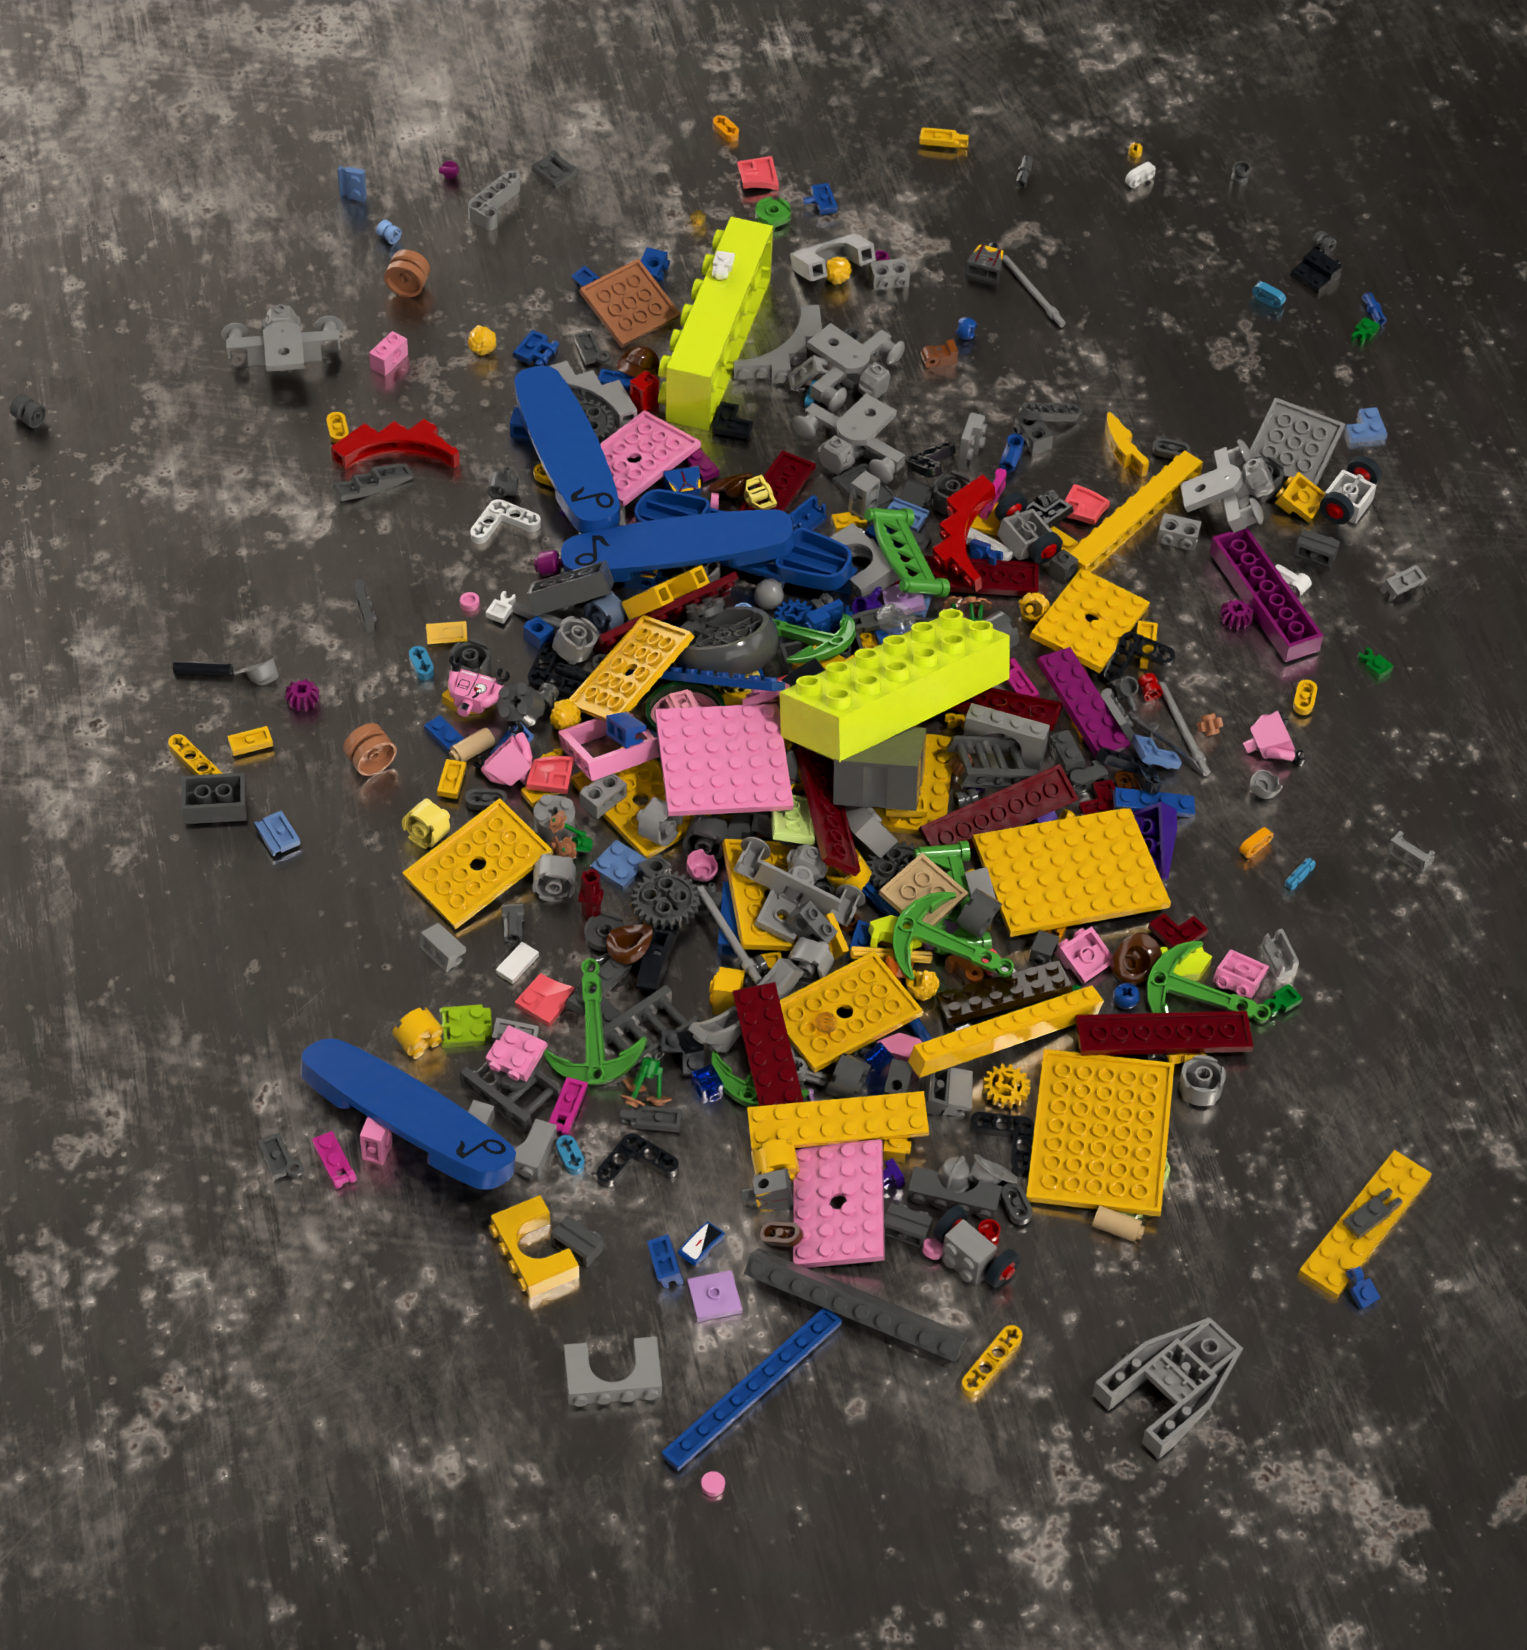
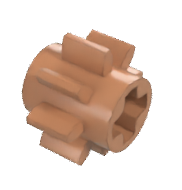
M1215 713L1200 716L1201 721L1197 722L1199 732H1204L1205 736L1220 733L1219 728L1223 726L1221 717H1216Z
M954 753L948 765L952 766V773L960 777L964 767L959 754ZM968 754L972 767H974L975 763L972 762L973 758L970 754Z

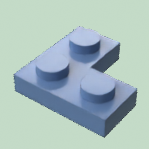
M1377 407L1359 409L1358 417L1361 423L1349 424L1345 428L1350 444L1385 440L1388 435Z
M1133 735L1131 742L1143 763L1147 765H1160L1166 769L1180 768L1182 762L1176 752L1158 749L1152 738Z

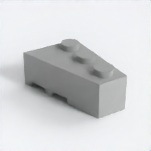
M844 806L852 832L880 859L898 842L881 823L883 819L872 807Z

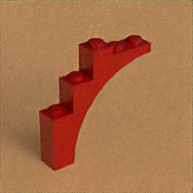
M426 419L421 420L409 430L393 421L379 432L364 423L331 447L332 460L345 470L368 458L393 453L428 456L442 461L454 469L460 465L457 448L449 445L442 437H438V428Z
M983 474L946 499V511L950 517L939 523V535L943 541L932 548L934 556L932 559L936 566H941L945 571L952 569L954 574H959L965 585L971 587L975 592L982 588L981 576L973 568L967 556L966 541L970 527L977 515L987 504L996 498L995 486Z

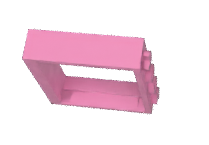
M595 718L558 731L561 749H564L567 756L574 757V763L591 781L660 757L658 738L654 737L649 729L635 735L636 739H644L642 743L632 745L629 748L623 747L595 758L581 744L606 736L605 721Z

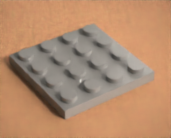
M1275 397L1249 450L1251 459L1257 456L1266 459L1268 456L1273 457L1282 463L1284 479H1287L1290 475L1294 477L1299 472L1317 486L1343 433L1345 423Z

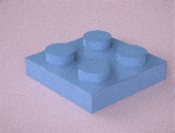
M616 839L590 865V869L597 870L601 878L624 891L638 877V864L647 860V858Z

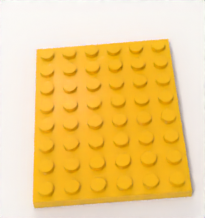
M1130 808L973 835L972 841L982 867H987L996 900L1002 903L999 911L1010 937L1039 932V930L1046 931L1170 908L1171 901Z
M1044 1049L1026 1195L1028 1201L1098 1209L1099 1206H1103L1116 1212L1161 1217L1175 1063L1105 1055L1080 1056V1053Z

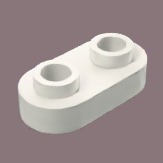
M1146 162L1136 167L1127 174L1125 183L1129 187L1134 188L1146 180L1152 179L1155 175V166L1150 162Z

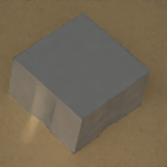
M911 727L841 762L834 759L833 805L916 811L920 787L922 786L925 773L926 728Z

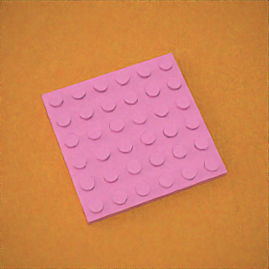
M778 703L756 704L745 707L743 705L655 709L668 816L793 810L794 803L784 739L781 736Z

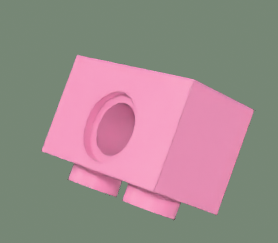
M393 331L389 333L369 352L370 369L383 376L392 371L408 355L407 338Z
M367 1117L360 1133L362 1159L384 1165L392 1146L391 1131L370 1117Z

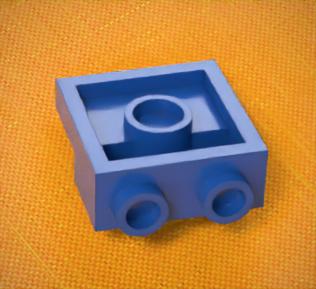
M837 599L807 613L804 627L835 634L840 629L844 604L840 599Z

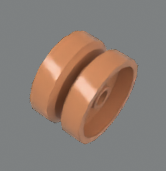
M399 250L394 253L384 274V281L387 287L394 293L404 297H415L421 293L430 273V265L421 254L415 251Z
M375 723L358 727L347 737L343 745L345 755L353 763L357 771L364 776L375 775L383 771L391 764L397 753L394 743L389 739L384 730Z

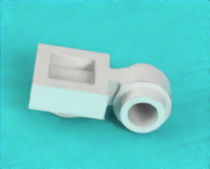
M716 251L712 277L719 280L728 278V273L732 271L735 253Z

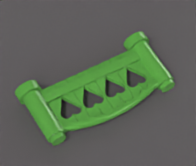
M872 507L866 509L864 518L869 522H873L880 549L891 568L901 579L899 589L904 593L929 594L937 598H946L950 592L948 579L934 578L910 531V527L915 519L913 510L910 508L894 510ZM884 525L896 530L897 532L894 534H889L886 531L887 528ZM891 539L903 544L904 546L901 548H896L893 545L894 542ZM898 553L910 558L911 560L908 562H903L900 559L901 556ZM905 567L917 572L918 574L914 577L910 576L907 573L908 570Z
M967 840L958 841L957 844L924 846L913 850L914 859L923 853L937 866L948 870L949 872L946 874L968 892L967 898L957 906L958 908L935 926L946 932L945 929L947 927L944 921L950 920L956 923L963 908L971 899L963 862L970 860V846ZM962 928L951 934L974 946H980L987 950L992 949V939L989 932H985L982 939L973 936ZM934 947L935 953H939L940 955L951 954L949 952Z

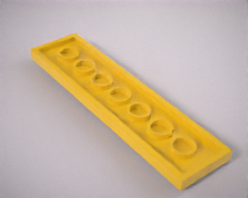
M924 1091L747 1107L751 1151L755 1147L756 1150L761 1149L762 1143L780 1139L786 1140L787 1144L793 1142L795 1148L877 1139L887 1140L929 1136Z
M1394 1150L1300 1268L1298 1274L1337 1299L1350 1282L1345 1272L1351 1268L1363 1266L1430 1180L1432 1173ZM1390 1188L1393 1193L1383 1203L1388 1206L1394 1199L1399 1197L1403 1200L1402 1204L1387 1219L1358 1239L1343 1225L1344 1219L1375 1196L1378 1197L1382 1191Z

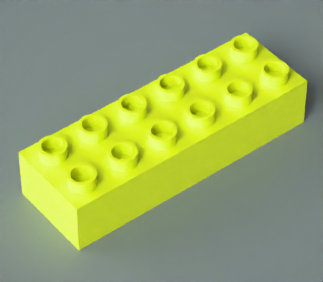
M730 217L725 231L716 230L712 244V251H715V254H706L702 265V276H705L704 280L696 278L692 287L691 300L695 302L693 305H684L680 320L681 326H684L683 330L674 329L669 347L670 351L673 352L672 356L663 355L660 362L658 375L661 378H666V382H663L660 387L658 403L666 405L667 422L706 431L710 430L733 374V361L739 359L771 280L772 225ZM716 251L735 253L732 271H729L727 279L719 280L712 277Z
M943 610L939 613L938 618L930 622L915 623L911 626L910 631L902 635L887 636L883 639V644L872 649H859L855 652V657L844 662L829 663L826 665L825 671L815 676L799 677L795 685L780 691L781 736L841 762L1008 680L1010 674V635L993 629L991 622L972 621L964 618L963 612L960 610Z

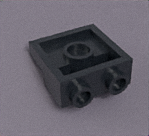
M1314 248L1303 256V261L1291 270L1290 276L1319 294L1341 277L1343 266L1338 259L1333 260L1328 257L1324 250Z

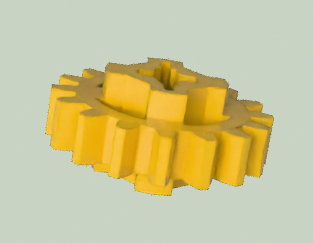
M1001 1064L1000 1069L993 1066L992 1072L987 1071L986 1078L983 1080V1093H987L986 1099H993L992 1105L1000 1103L1002 1109L1005 1105H1008L1010 1109H1012L1013 1104H1016L1018 1107L1021 1106V1100L1026 1102L1031 1088L1030 1080L1026 1079L1027 1073L1021 1074L1020 1067L1014 1070L1012 1064L1008 1068Z

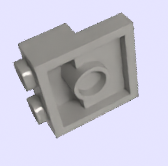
M970 412L961 438L958 465L966 467L968 459L971 460L973 454L978 455L980 448H984L986 437H983V435H985L987 430L985 415Z

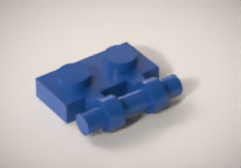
M531 330L513 351V358L527 364L535 360L534 367L545 366L549 361V357L557 352L559 343L557 341L549 343L547 335Z

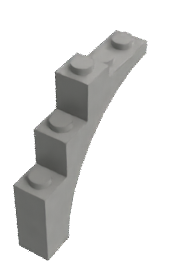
M801 305L800 320L792 336L775 350L759 357L733 361L734 380L771 378V383H789L788 374L791 372V366H799L807 360V350H810L806 347L807 341L822 330L819 305Z
M568 361L550 365V367L560 373L576 398L582 401L586 398L587 402L594 399L595 404L600 401L601 406L607 405V410H611V415H614V422L619 428L637 416V409L620 380L602 385L593 370L575 375Z
M779 958L758 985L775 982L779 1000L788 996L804 972L789 959ZM735 1005L712 1019L693 1022L688 1028L694 1034L693 1038L701 1044L708 1043L707 1047L712 1051H717V1053H728L737 1038L742 1034Z

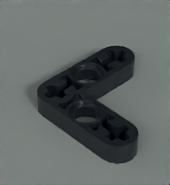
M952 441L943 442L905 459L907 469L928 478L941 475V463L937 461L955 454V444Z
M1126 632L1122 635L1116 650L1104 669V680L1108 684V682L1124 676L1134 655L1161 666L1169 667L1175 662V651L1169 646L1137 633ZM1133 639L1134 643H1130L1128 650H1126L1127 641ZM1151 645L1154 650L1151 653L1143 652V647ZM1124 654L1127 656V660L1120 663L1116 660V657ZM1170 654V658L1163 660L1162 655ZM1116 666V676L1110 678L1109 674H1112L1114 672Z
M547 641L541 646L528 673L527 684L538 691L543 683H559L560 686L557 687L559 691L558 697L569 699L575 693V691H572L578 689L582 683L551 673L559 655L552 648L553 641ZM540 663H547L549 666L541 668L538 665Z
M1104 747L1099 749L1096 755L1098 761L1135 773L1143 790L1151 794H1158L1162 782L1153 765H1147L1140 758Z
M988 1112L974 1113L970 1119V1129L974 1133L1013 1138L1010 1170L1015 1176H1026L1030 1170L1034 1134L1033 1121L1022 1116ZM978 1120L982 1121V1126L978 1125ZM1004 1122L1008 1127L1006 1129H999L996 1124ZM1021 1126H1026V1131H1023ZM1024 1143L1028 1146V1149L1021 1151L1016 1145ZM1019 1158H1023V1168H1018Z
M630 1133L623 1137L599 1166L596 1172V1180L602 1187L613 1186L634 1160L663 1177L672 1178L678 1173L679 1162L676 1157L643 1137ZM634 1142L636 1143V1146H635V1145H632L631 1147L628 1146V1143H629V1144H633ZM647 1152H654L657 1156L654 1159H647L644 1155ZM621 1156L625 1159V1162L616 1164L613 1159ZM670 1164L673 1165V1168H671V1167H669V1168H667V1169L665 1168V1165H666V1166H669ZM610 1172V1177L602 1178V1174L607 1175Z

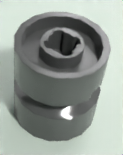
M25 394L15 397L9 409L13 417L23 421V423L31 428L40 426L47 413L43 405L35 402Z

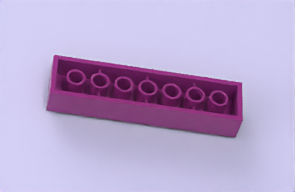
M1248 527L1235 533L1230 531L1212 537L1209 553L1240 598L1245 601V604H1250L1254 613L1253 617L1282 659L1288 662L1320 651L1324 635Z

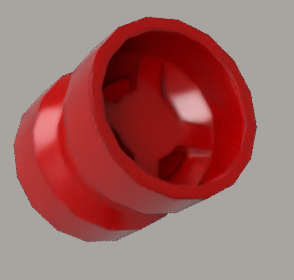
M1148 673L1138 679L1139 688L1142 690L1146 701H1154L1161 697L1163 690L1158 684L1155 674Z
M991 1219L983 1220L978 1226V1232L997 1247L1001 1230L1000 1225Z

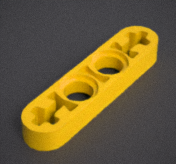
M175 734L169 738L170 752L194 775L223 774L185 736ZM188 754L196 755L193 759L185 758ZM200 766L208 767V769L203 772L197 770Z
M1015 1325L1006 1326L966 1373L961 1383V1390L964 1395L968 1397L978 1396L1020 1346L1022 1331L1019 1327ZM1008 1335H1016V1337L1012 1338L1007 1345L1006 1342ZM994 1349H1002L1005 1355L1003 1357H996L992 1351ZM981 1365H988L992 1371L987 1374L982 1373L979 1367ZM977 1377L976 1387L968 1388V1384H972Z

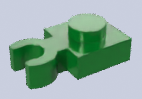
M1364 317L1355 327L1351 341L1360 339L1359 345H1364L1366 338L1371 340L1378 332L1380 324Z
M1368 647L1365 648V655L1361 652L1358 653V661L1365 663L1364 668L1378 680L1393 670V665L1380 654L1374 656L1373 651Z
M1287 984L1272 993V999L1265 1000L1263 1004L1273 1008L1270 1016L1274 1017L1278 1014L1279 1009L1286 1013L1299 1005L1303 998L1290 984Z

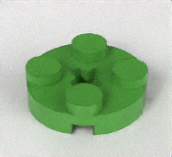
M767 197L757 203L755 217L758 222L772 225L773 229L790 221L791 207L784 199L772 200V197Z

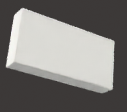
M521 942L496 969V974L514 984L539 957V952Z

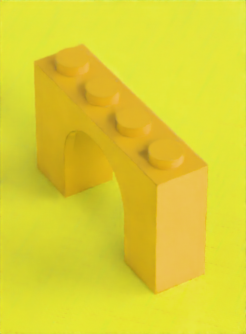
M700 565L621 603L629 620L660 608L682 595L709 584L710 581L703 566Z
M541 1195L491 1215V1225H489L493 1238L497 1237L500 1242L498 1246L502 1255H507L509 1259L508 1265L513 1274L516 1273L519 1278L517 1281L521 1291H526L529 1298L579 1278V1265L570 1248L546 1258L536 1259L523 1254L517 1246L523 1236L550 1224V1212Z

